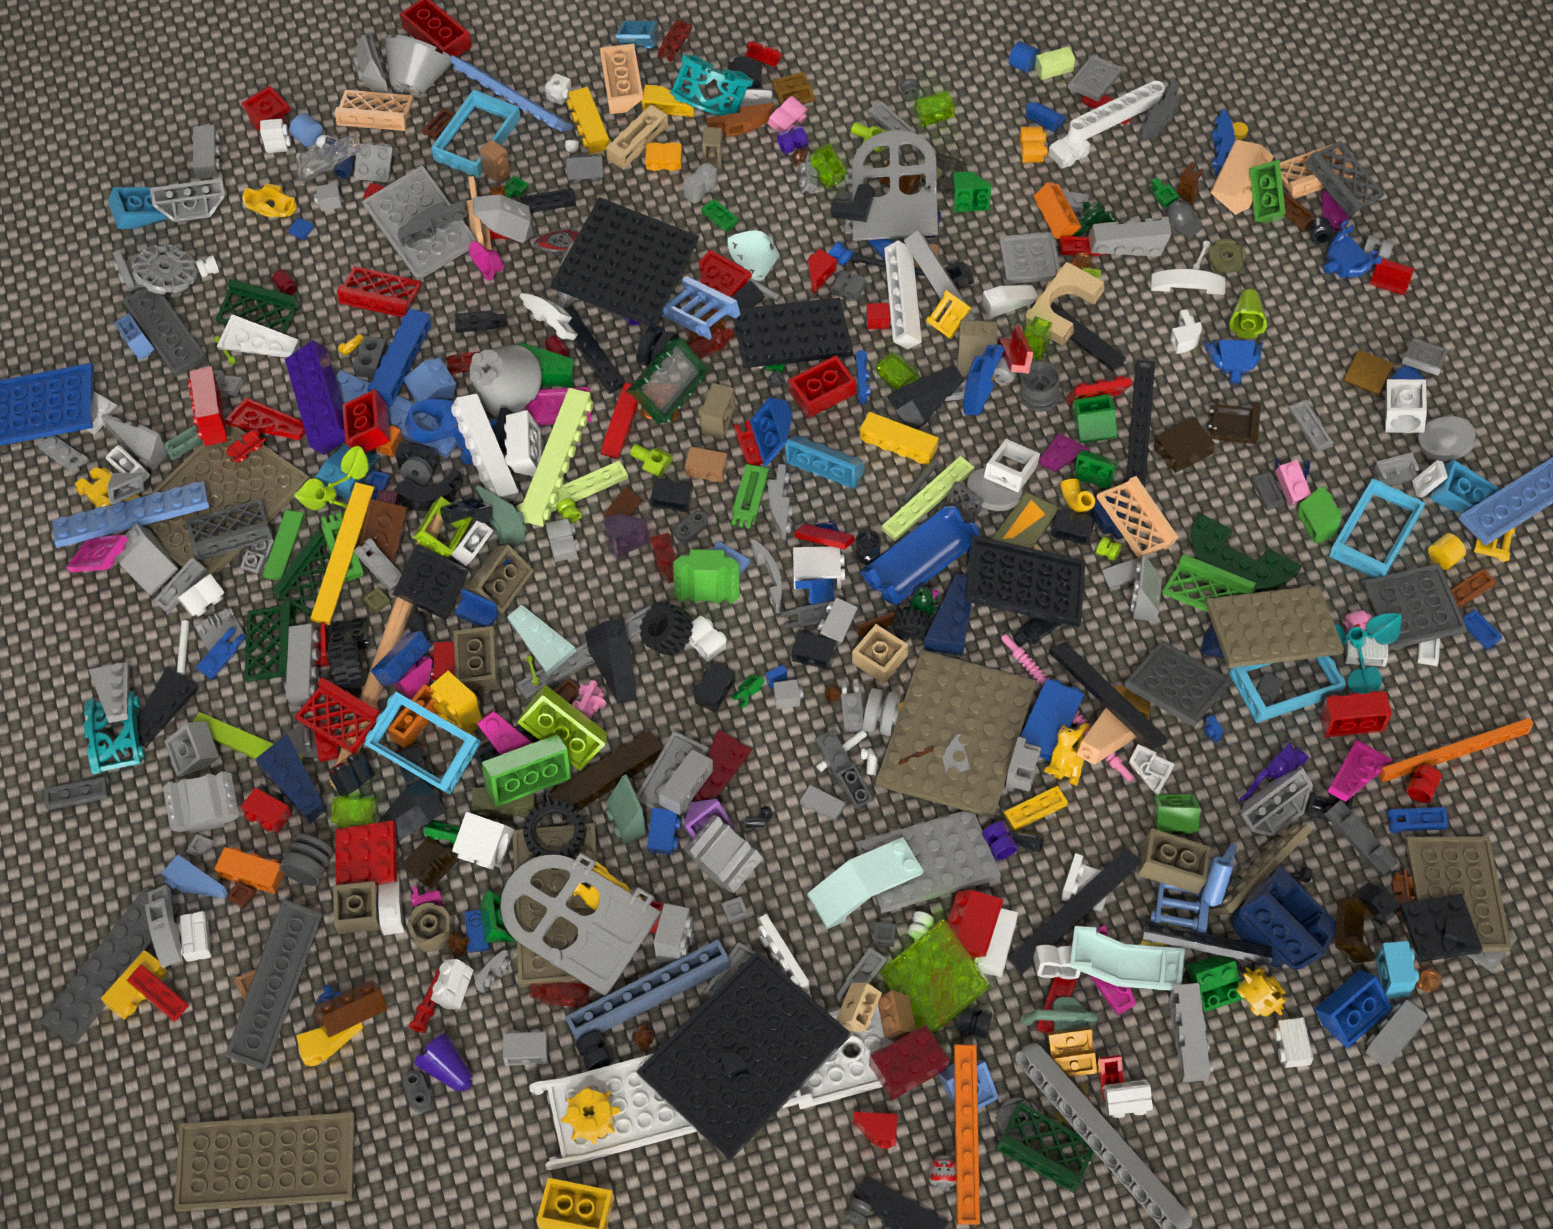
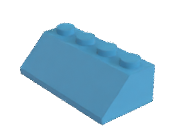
M794 435L787 439L785 444L786 463L852 489L856 488L864 473V461L858 457L846 455L842 451L830 449L823 444L812 442L805 437Z

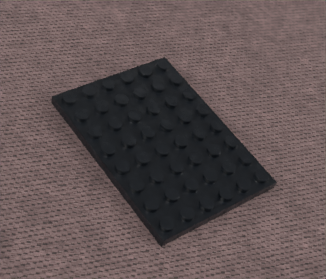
M599 197L551 282L550 288L655 329L699 240V236Z
M757 950L636 1073L730 1161L851 1037V1033ZM729 1052L739 1055L746 1062L748 1069L727 1076L720 1054Z

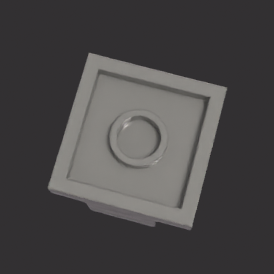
M1018 737L1007 774V791L1014 792V788L1029 792L1033 785L1037 770L1035 767L1037 760L1040 758L1041 748L1026 744L1025 738Z

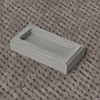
M809 785L800 800L801 805L834 822L837 821L846 806L845 802Z

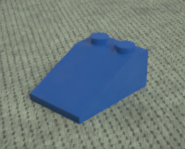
M768 398L750 420L764 466H767L787 443L792 413L786 400Z

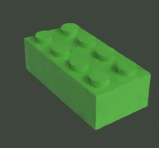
M558 735L482 762L486 793L495 807L571 779L568 751Z

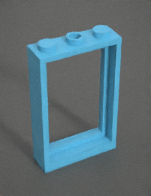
M473 89L431 147L433 160L466 172L468 175L480 177L483 173L480 157L476 162H473L444 149L475 107L506 119L492 139L500 146H502L521 117L518 106Z
M1372 478L1335 541L1329 557L1373 578L1386 576L1419 520L1426 503ZM1373 494L1412 512L1384 563L1344 545Z
M1330 656L1317 657L1316 660L1331 686L1266 707L1247 672L1273 663L1231 668L1229 672L1231 679L1256 723L1324 701L1326 697L1331 695H1341L1346 686L1345 679L1339 674L1334 660Z
M395 692L394 695L389 697L384 712L380 713L377 717V724L374 729L368 732L364 745L451 795L482 741ZM401 705L464 740L442 779L435 777L379 744Z

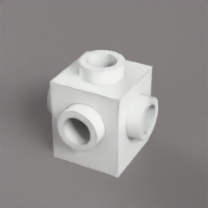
M555 73L550 82L548 81L545 85L547 100L563 105L565 100L569 99L568 92L572 91L571 79Z

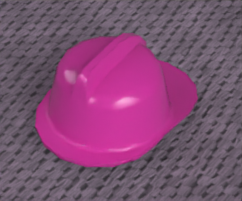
M472 241L469 244L471 259L485 279L491 281L494 278V274L504 269V264L499 254L495 250H485L476 241Z

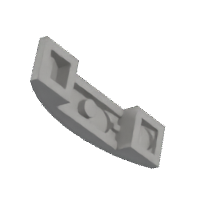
M753 539L751 540L752 554L757 566L765 564L774 586L770 587V599L775 612L780 613L782 607V581L778 566L769 551Z

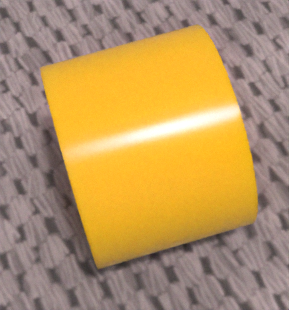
M1446 533L1428 548V554L1434 564L1439 563L1443 570H1448L1466 555V549L1458 537L1451 533Z

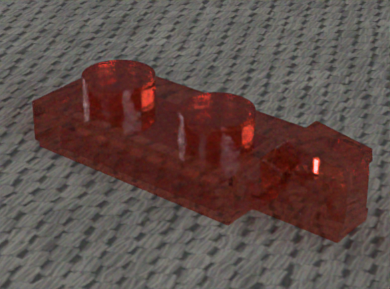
M721 328L710 332L712 336L710 340L701 336L686 344L699 359H702L725 348L726 341L735 337L733 330L730 328L723 331Z
M669 533L650 537V542L658 571L661 575H666L668 584L674 583L673 562L676 558Z
M556 982L544 983L542 986L531 985L530 987L531 998H540V1002H544L546 1005L585 1007L589 1003L590 987L586 984Z

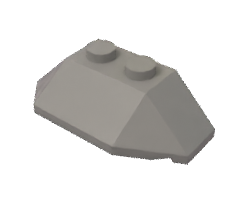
M371 33L364 34L355 48L356 57L353 58L355 67H359V70H357L359 80H363L367 88L380 93H389Z
M222 178L150 188L153 207L174 223L210 218L225 197Z
M500 194L474 197L472 199L473 214L479 217L493 232L521 243L534 236L533 219L529 206Z
M1303 768L1297 769L1276 778L1245 801L1240 815L1250 832L1274 837L1282 828L1290 825L1304 814L1313 784Z

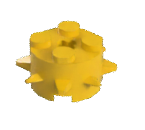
M1246 967L1247 973L1243 974L1245 979L1239 983V987L1236 989L1242 998H1246L1249 1001L1251 1011L1256 1016L1262 1014L1267 1017L1274 1011L1283 1015L1281 1009L1283 1010L1284 1006L1282 1004L1288 998L1282 996L1286 992L1273 975L1268 977L1264 974L1266 969L1263 967H1258L1254 972Z
M586 1086L584 1090L573 1098H567L569 1103L567 1115L561 1118V1123L571 1125L573 1129L572 1140L581 1137L585 1140H590L595 1145L598 1137L602 1138L608 1132H615L613 1117L619 1114L621 1109L610 1105L608 1101L610 1091L602 1094Z

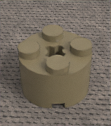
M434 903L422 904L413 910L408 921V929L412 940L423 952L438 951L448 945L449 935L453 933V925L444 907L434 905Z

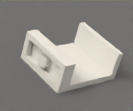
M793 547L794 590H799L795 588V581L837 578V589H841V581H845V569H841V566H844V554H840L839 548Z

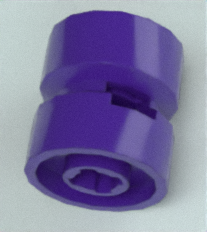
M802 125L792 127L790 131L786 129L777 132L778 145L784 155L793 152L795 148L802 149L808 146L807 135Z
M1003 821L988 826L982 832V836L988 843V846H990L995 860L1006 859L1018 850L1014 838L1010 836L1009 828Z

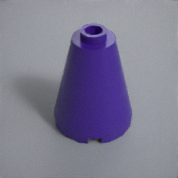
M446 1032L437 1036L424 1048V1056L419 1054L414 1060V1064L456 1092L461 1090L465 1092L473 1084L471 1081L473 1075Z

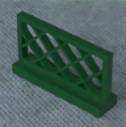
M230 279L227 284L229 289L215 320L218 323L227 325L229 319L222 317L224 313L231 310L233 315L240 318L248 315L251 322L254 323L265 319L267 325L264 327L269 329L282 324L281 333L286 335L296 311H299L301 304L295 296ZM232 295L239 296L240 301L231 305L229 301ZM251 300L256 301V306L247 309L245 303ZM243 304L245 311L236 315L233 309ZM268 304L272 305L274 309L264 314L262 307ZM260 309L262 315L252 319L250 313ZM284 309L290 310L289 314L283 318L278 313ZM277 314L279 320L269 324L267 317Z
M317 531L314 533L272 589L274 599L279 602L281 600L284 602L290 601L296 609L310 617L313 609L309 610L304 607L303 602L315 600L316 603L318 594L316 595L314 587L321 586L322 581L313 582L311 575L323 573L324 577L327 567L324 568L322 560L330 559L331 557L330 554L321 556L320 550L324 545L327 546L323 534ZM320 561L321 569L310 570L309 565L311 562ZM309 575L311 583L299 585V578ZM312 587L313 595L302 597L300 589ZM298 590L300 598L290 599L287 597L290 591Z
M290 601L282 602V606L247 611L244 680L246 682L279 677L287 678L289 627L296 626L297 612ZM281 612V616L276 622L270 619L275 613ZM254 616L264 617L257 625L253 623ZM269 621L272 626L266 632L262 631L260 628ZM277 628L280 630V634L273 639L269 635ZM259 631L263 635L254 642L252 636ZM268 638L272 642L263 649L259 645ZM277 645L279 651L273 657L269 652ZM258 648L262 652L254 660L251 654ZM267 655L271 660L263 667L259 662ZM276 662L278 664V671L269 672L268 669ZM256 665L261 668L256 675H250L251 670Z
M1020 1101L995 1150L1072 1193L1079 1187L1094 1152L1079 1134ZM1019 1111L1027 1113L1030 1121L1021 1123L1018 1116ZM1037 1123H1045L1050 1132L1040 1134ZM1032 1125L1036 1135L1026 1137L1023 1127ZM1018 1128L1022 1139L1015 1140L1008 1136L1010 1130ZM1062 1133L1066 1135L1069 1143L1060 1145L1056 1134ZM1052 1136L1055 1146L1046 1148L1042 1138ZM1038 1139L1041 1150H1033L1028 1141ZM1082 1144L1088 1147V1153L1079 1155L1076 1145ZM1071 1147L1075 1157L1066 1159L1062 1149ZM1057 1150L1061 1161L1055 1162L1051 1160L1048 1152ZM1077 1161L1080 1169L1079 1173L1076 1174L1071 1171L1068 1163Z

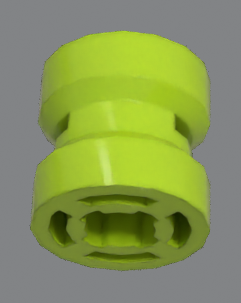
M565 498L557 504L556 509L558 513L562 515V519L568 518L570 524L576 523L581 518V513L578 508H575L576 504L572 498Z
M1104 536L1098 545L1096 554L1106 556L1109 560L1115 562L1121 551L1122 544L1118 542L1113 543Z

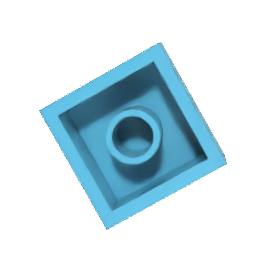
M1409 941L1383 943L1375 959L1380 985L1387 999L1409 997L1415 988L1416 982L1419 980L1417 968L1414 969L1413 965L1415 959L1414 950L1410 949Z

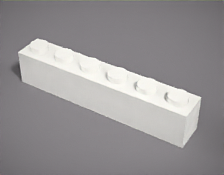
M896 241L884 248L892 335L894 343L910 349L922 342L914 259L907 245Z
M478 395L457 397L451 406L453 416L456 417L459 431L464 436L466 448L472 455V462L477 467L480 481L484 484L487 491L506 502H512L519 492Z

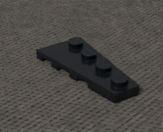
M169 667L165 668L137 719L140 745H143L145 748L198 690L197 685Z
M870 1176L854 1190V1195L869 1204L872 1208L871 1211L889 1229H945L949 1222Z

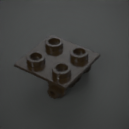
M428 836L401 866L428 888L432 889L459 859L453 855V851L449 847L445 849Z

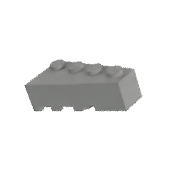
M1162 217V220L1153 221V218L1145 219V222L1139 223L1129 220L1119 225L1117 222L1093 224L1088 235L1091 253L1161 257L1171 236V228L1168 217Z
M1199 983L1173 985L1168 1002L1182 1083L1206 1081L1213 1072V1062L1209 1059L1208 1055L1210 1046L1209 1040L1206 1039V1023L1203 1018Z

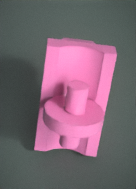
M591 680L589 685H581L579 695L582 700L574 701L572 706L591 720L593 713L597 712L598 708L604 709L607 703L603 699V690L597 686L596 681Z

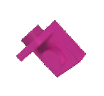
M417 886L412 887L414 894H410L413 907H418L425 903H434V905L443 907L439 891H428L424 895H419Z

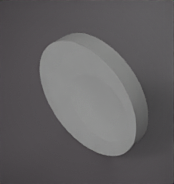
M1456 416L1439 417L1425 424L1424 433H1419V446L1421 451L1432 459L1440 461L1455 460L1468 454L1475 446V429L1469 421Z
M986 468L978 469L969 476L966 487L985 498L981 506L982 508L993 511L1009 510L1015 507L1021 499L1022 488L1019 492H1015L984 478Z

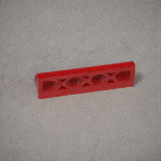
M1014 325L1012 338L999 337L997 345H1002L1005 348L1002 355L1011 372L1029 373L1033 351L1021 327Z

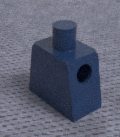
M1124 492V493H1120L1121 496H1124V497L1127 498L1125 492ZM1105 497L1109 503L1114 504V498ZM1095 499V505L1089 510V513L1095 518V523L1102 534L1113 533L1117 540L1124 538L1100 501ZM1118 500V506L1127 509V503ZM1116 511L1117 516L1125 520L1126 514Z

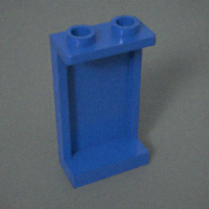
M1046 679L1021 734V738L1026 739V744L1041 748L1040 758L1051 762L1053 750L1058 743L1057 733L1062 725H1065L1067 728L1071 727L1080 704L1084 701L1082 691L1076 687H1066L1056 679H1052V681Z

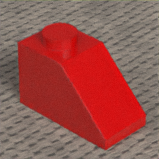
M821 249L811 254L807 261L811 291L814 294L837 270L836 258Z
M853 1112V1123L873 1145H877L882 1149H889L891 1146L896 1147L897 1114Z

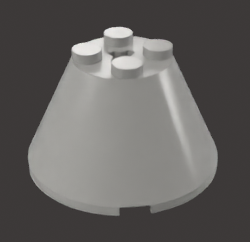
M391 34L387 35L385 45L389 80L391 85L394 86L393 89L397 92L403 93V91H406L413 95V97L420 98V95L424 94L452 64L451 56L445 52L441 54L435 51V46L407 36L396 35V38H391Z
M506 345L475 353L470 365V379L475 394L478 395L483 409L497 417L500 407L507 408L514 413L524 411L526 409L525 406L531 399H535L541 385L542 373L540 363L533 353L523 346Z

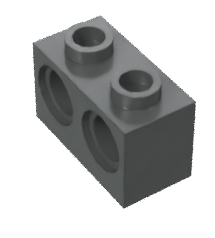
M364 336L363 342L359 344V354L354 359L353 368L356 369L357 376L374 379L375 371L380 367L383 355H386L388 352V345L386 339Z

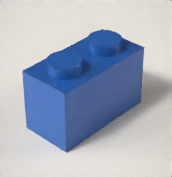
M652 808L647 843L649 853L673 855L674 849H678L679 837H676V831L681 828V817H678V814L667 809Z

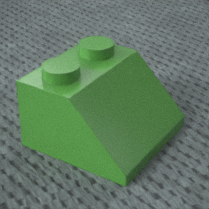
M1195 794L1153 795L1155 826L1157 830L1168 834L1173 831H1181L1185 834L1199 831L1200 807Z

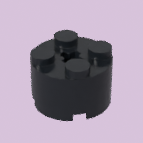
M736 57L734 61L728 62L727 70L742 71L753 80L751 87L747 88H760L762 65L759 62L758 64L753 62V59L750 57Z

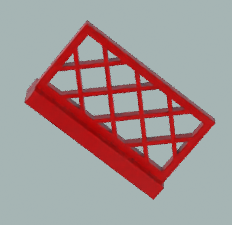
M354 266L343 286L339 285L337 289L338 302L402 318L404 315L406 316L422 287V281ZM356 273L364 275L363 277L355 278ZM373 278H381V280L376 281V282H374V283L372 282L371 279H373ZM365 281L369 282L368 285L362 287L359 284ZM393 281L398 282V284L393 286H389L388 284ZM385 284L386 288L378 291L376 287ZM356 285L357 288H350V286ZM409 285L415 286V288L407 290L405 287ZM373 288V290H374L375 292L372 293V292H368L367 290H370V289ZM401 288H402V290L404 291V292H401V293H398V294H395V293L393 292V291L398 290V289H401ZM390 292L392 296H385L383 294ZM406 296H407V298H408V300L400 299V298H403V297H406Z
M321 678L317 682L319 688L294 718L311 730L354 754L365 741L368 732L374 729L380 711L328 680ZM321 695L326 697V702L316 704ZM339 704L340 711L331 713L330 706ZM326 708L327 714L317 716L318 709ZM313 711V718H302L307 712ZM354 713L355 719L345 721L346 714ZM341 716V723L331 725V718ZM327 719V726L319 728L318 721ZM366 721L370 723L366 729L359 730V723ZM355 724V731L346 733L345 727ZM341 728L342 735L332 736V730ZM356 736V741L351 747L346 744L347 738Z

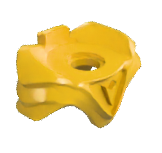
M265 183L264 187L259 190L246 188L242 196L243 202L248 209L267 217H288L297 208L295 198L285 195L282 188L278 185ZM268 201H274L275 205L274 207H270L266 203Z

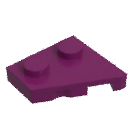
M1058 433L1039 459V464L1056 472L1065 465L1076 462L1078 454L1082 450L1090 452V449Z

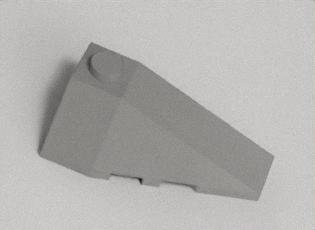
M102 414L101 418L105 427L144 469L149 468L155 471L168 455L159 433L142 425L134 427L132 422L129 421L124 424L119 418Z

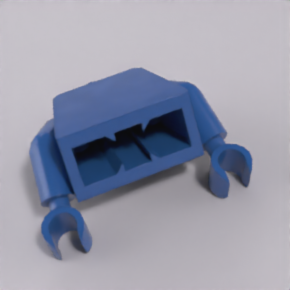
M1348 220L1342 223L1343 230L1338 232L1331 241L1327 250L1326 264L1323 265V270L1326 274L1335 272L1340 278L1361 277L1373 267L1372 264H1380L1382 262V258L1378 256L1379 253L1376 250L1372 251L1368 256L1350 235L1345 236L1354 230L1353 224L1350 228L1345 229L1349 223Z
M1215 339L1213 344H1208L1205 341V351L1209 352L1210 358L1216 367L1221 369L1222 374H1230L1231 384H1240L1241 374H1248L1261 359L1263 342L1260 345H1256L1255 340H1219L1216 347Z

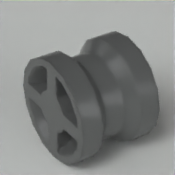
M909 78L901 82L900 89L904 100L911 101L918 98L920 92L915 79Z
M852 1198L850 1209L845 1212L844 1216L853 1223L865 1225L866 1215L870 1213L872 1208L866 1202Z

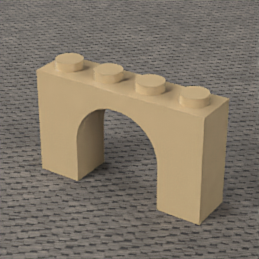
M1066 262L1063 267L1057 270L1053 281L1050 280L1044 293L1037 297L1035 305L1027 310L1025 314L1026 326L1064 346L1074 333L1073 323L1055 314L1051 309V304L1056 298L1065 294L1077 295L1095 304L1104 292V282Z

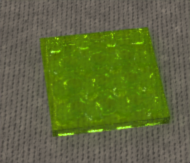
M944 919L879 971L891 991L894 990L910 997L916 1029L927 1025L932 1035L992 987L948 922Z

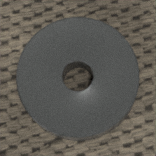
M414 456L406 459L403 463L401 475L404 480L408 477L417 485L424 486L432 477V468L426 460Z

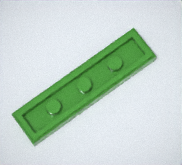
M285 510L263 573L264 578L280 580L287 571L305 518L304 513Z

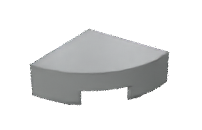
M196 834L186 852L189 855H202L209 852L216 843L211 839Z

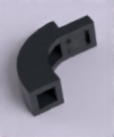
M455 468L443 481L430 487L417 485L407 477L394 489L396 499L406 507L418 511H429L431 505L440 497L452 503L456 499L454 491L462 486V474Z

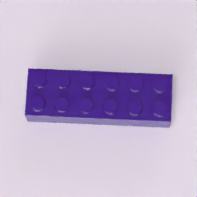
M312 340L285 358V363L309 446L325 455L345 442L343 401L327 348Z

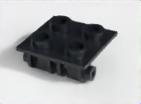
M367 617L354 618L342 622L335 621L328 625V645L329 643L353 638L357 643L358 649L370 646L367 632Z

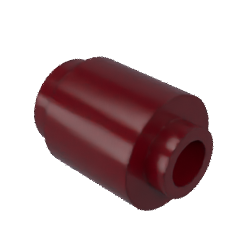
M277 270L273 274L272 282L281 293L293 295L296 292V282L287 270Z
M552 335L546 339L545 348L547 351L569 357L570 350L560 337Z

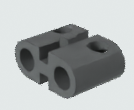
M840 271L829 290L833 295L839 297L845 295L846 299L856 301L867 285V280L860 275L854 274L851 276L849 272Z

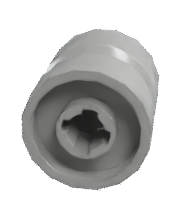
M1369 235L1364 252L1369 256L1374 247L1379 246L1378 256L1389 260L1394 242L1386 239L1380 241L1379 237Z

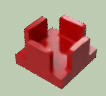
M271 86L241 102L242 108L248 114L249 121L258 131H260V121L282 119L283 124H286L284 115L286 116L291 111L290 106Z

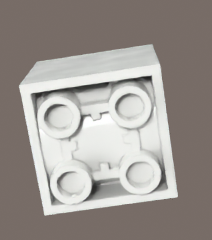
M1387 379L1385 433H1424L1427 412L1426 380Z
M466 812L452 851L458 853L457 858L472 863L477 860V865L492 870L494 866L501 868L514 829Z

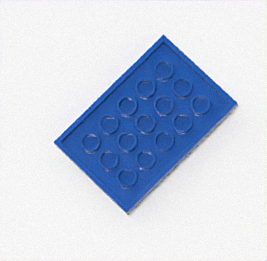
M87 363L0 380V446L93 428V364Z

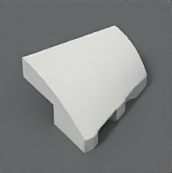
M1139 744L1129 761V764L1158 796L1175 765L1156 756V752Z

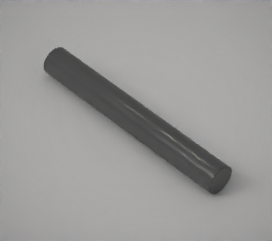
M936 458L930 461L902 498L904 503L907 504L939 464Z

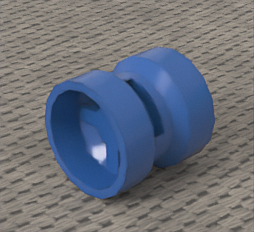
M838 241L828 254L838 259V263L843 267L850 260L854 252L850 249H845L844 244Z

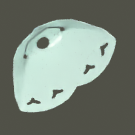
M746 231L728 238V248L731 257L743 268L749 271L750 269L755 270L751 277L753 280H763L779 258V252L772 238L761 231ZM770 243L774 246L773 250L770 248Z

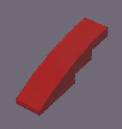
M625 382L604 439L601 455L619 459L631 432V424L637 412L638 402L631 394L626 392L632 385Z

